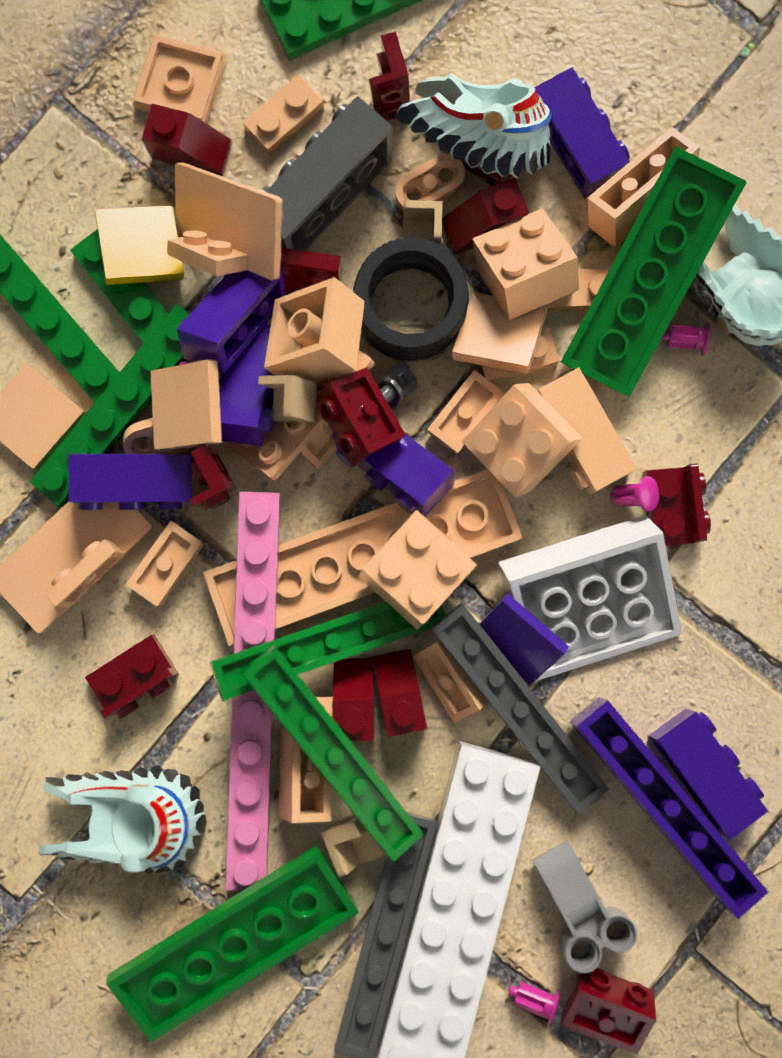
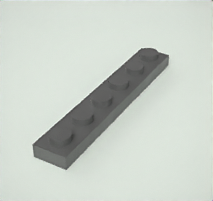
M458 604L430 627L435 636L577 814L580 815L609 790L464 604Z
M407 812L424 835L395 862L386 855L334 1046V1052L355 1058L375 1057L438 823L435 819Z

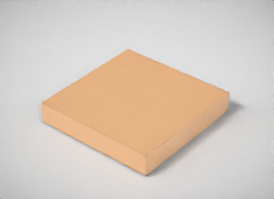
M154 34L132 101L134 108L149 112L153 103L188 112L207 124L227 61L225 53Z
M473 292L468 304L465 320L459 330L452 350L453 360L528 374L547 314V305L509 321L494 296Z
M204 360L150 371L154 450L165 451L222 443L218 361Z
M25 363L0 392V442L32 469L38 471L86 412L33 367Z

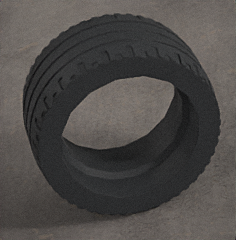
M419 237L397 238L376 248L361 265L353 288V292L365 301L361 333L377 351H380V353L387 357L400 361L425 360L447 348L457 337L465 320L469 304L468 284L458 260L440 244L438 245L434 241L431 242L428 239ZM415 268L430 273L443 284L448 296V308L445 317L436 327L424 333L404 334L389 329L379 320L373 308V295L376 286L385 276L397 270Z

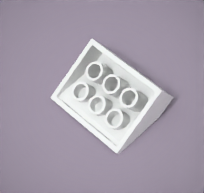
M646 515L498 562L506 594L512 596L569 646L566 653L536 681L682 635L664 535Z

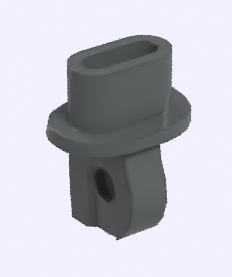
M405 360L395 365L385 374L378 387L391 409L398 406L402 399L408 397L417 386V378Z

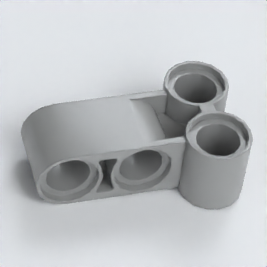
M567 840L532 859L568 926L560 937L559 946L564 958L573 970L579 973H588L596 969L601 961V949L604 947L616 953H623L629 951L635 945L637 940L635 924L618 907L603 906ZM623 921L624 929L619 936L608 937L606 935V930L610 923ZM581 940L589 942V949L585 955L580 957L571 955V948L576 942Z

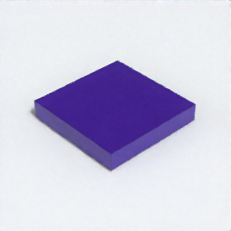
M509 594L479 622V625L528 687L555 664L569 648L565 642Z

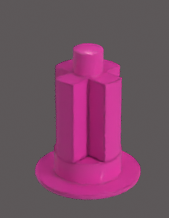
M706 321L704 327L671 324L670 330L665 331L661 340H668V347L700 349L701 356H704L710 342V324L708 321Z
M647 476L642 478L639 484L616 485L613 488V492L610 493V499L615 506H641L644 511L651 512L658 505L659 488L656 481Z
M521 982L519 988L511 985L508 989V995L516 998L514 1006L548 1019L546 1026H549L557 1011L560 991L557 989L556 994L552 995Z

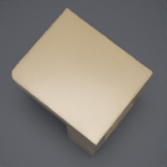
M405 200L403 237H419L441 245L443 201Z
M293 375L258 376V385L274 389L272 421L315 422L317 382Z
M354 814L336 820L321 832L339 877L348 875L359 864L385 855L384 851Z

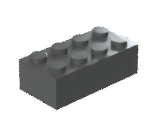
M359 96L349 105L343 104L334 113L331 124L322 133L318 131L313 134L305 146V151L296 160H289L281 168L278 179L269 188L264 187L260 190L282 199L281 248L306 251L392 161L393 126Z

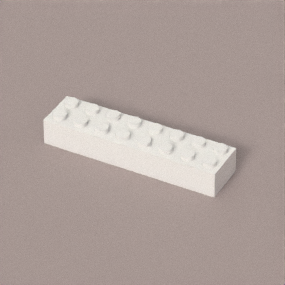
M458 741L437 820L436 831L379 1038L376 1058H465L540 766L534 761Z

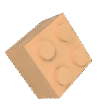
M543 208L472 239L477 270L509 321L579 290L578 257Z
M334 277L275 299L264 368L276 376L293 375L314 382L324 381L356 371L365 301Z
M529 383L514 384L462 442L500 483L517 498L531 492L583 438Z
M416 510L362 568L359 577L417 630L477 564Z

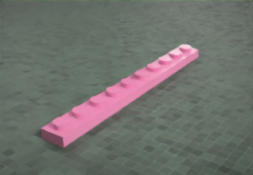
M239 492L234 653L275 640L280 493ZM255 691L232 698L226 891H243L267 876L273 713Z

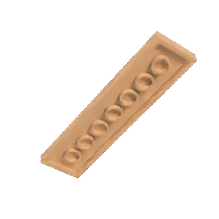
M488 469L454 481L452 488L425 517L469 558L523 539L504 487ZM395 502L280 544L278 547L276 629L376 593L359 577L362 568L412 514L406 512ZM237 560L203 572L229 646L234 645Z

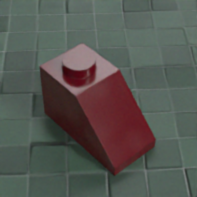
M153 103L151 104L141 138L151 159L173 165L176 163H186L222 177L232 146V140L192 114Z
M512 178L478 191L442 218V225L453 253L456 255L474 248L473 238L529 214V210L516 178Z
M411 649L373 656L388 737L428 729Z
M350 658L334 662L333 720L350 741H374L373 658Z

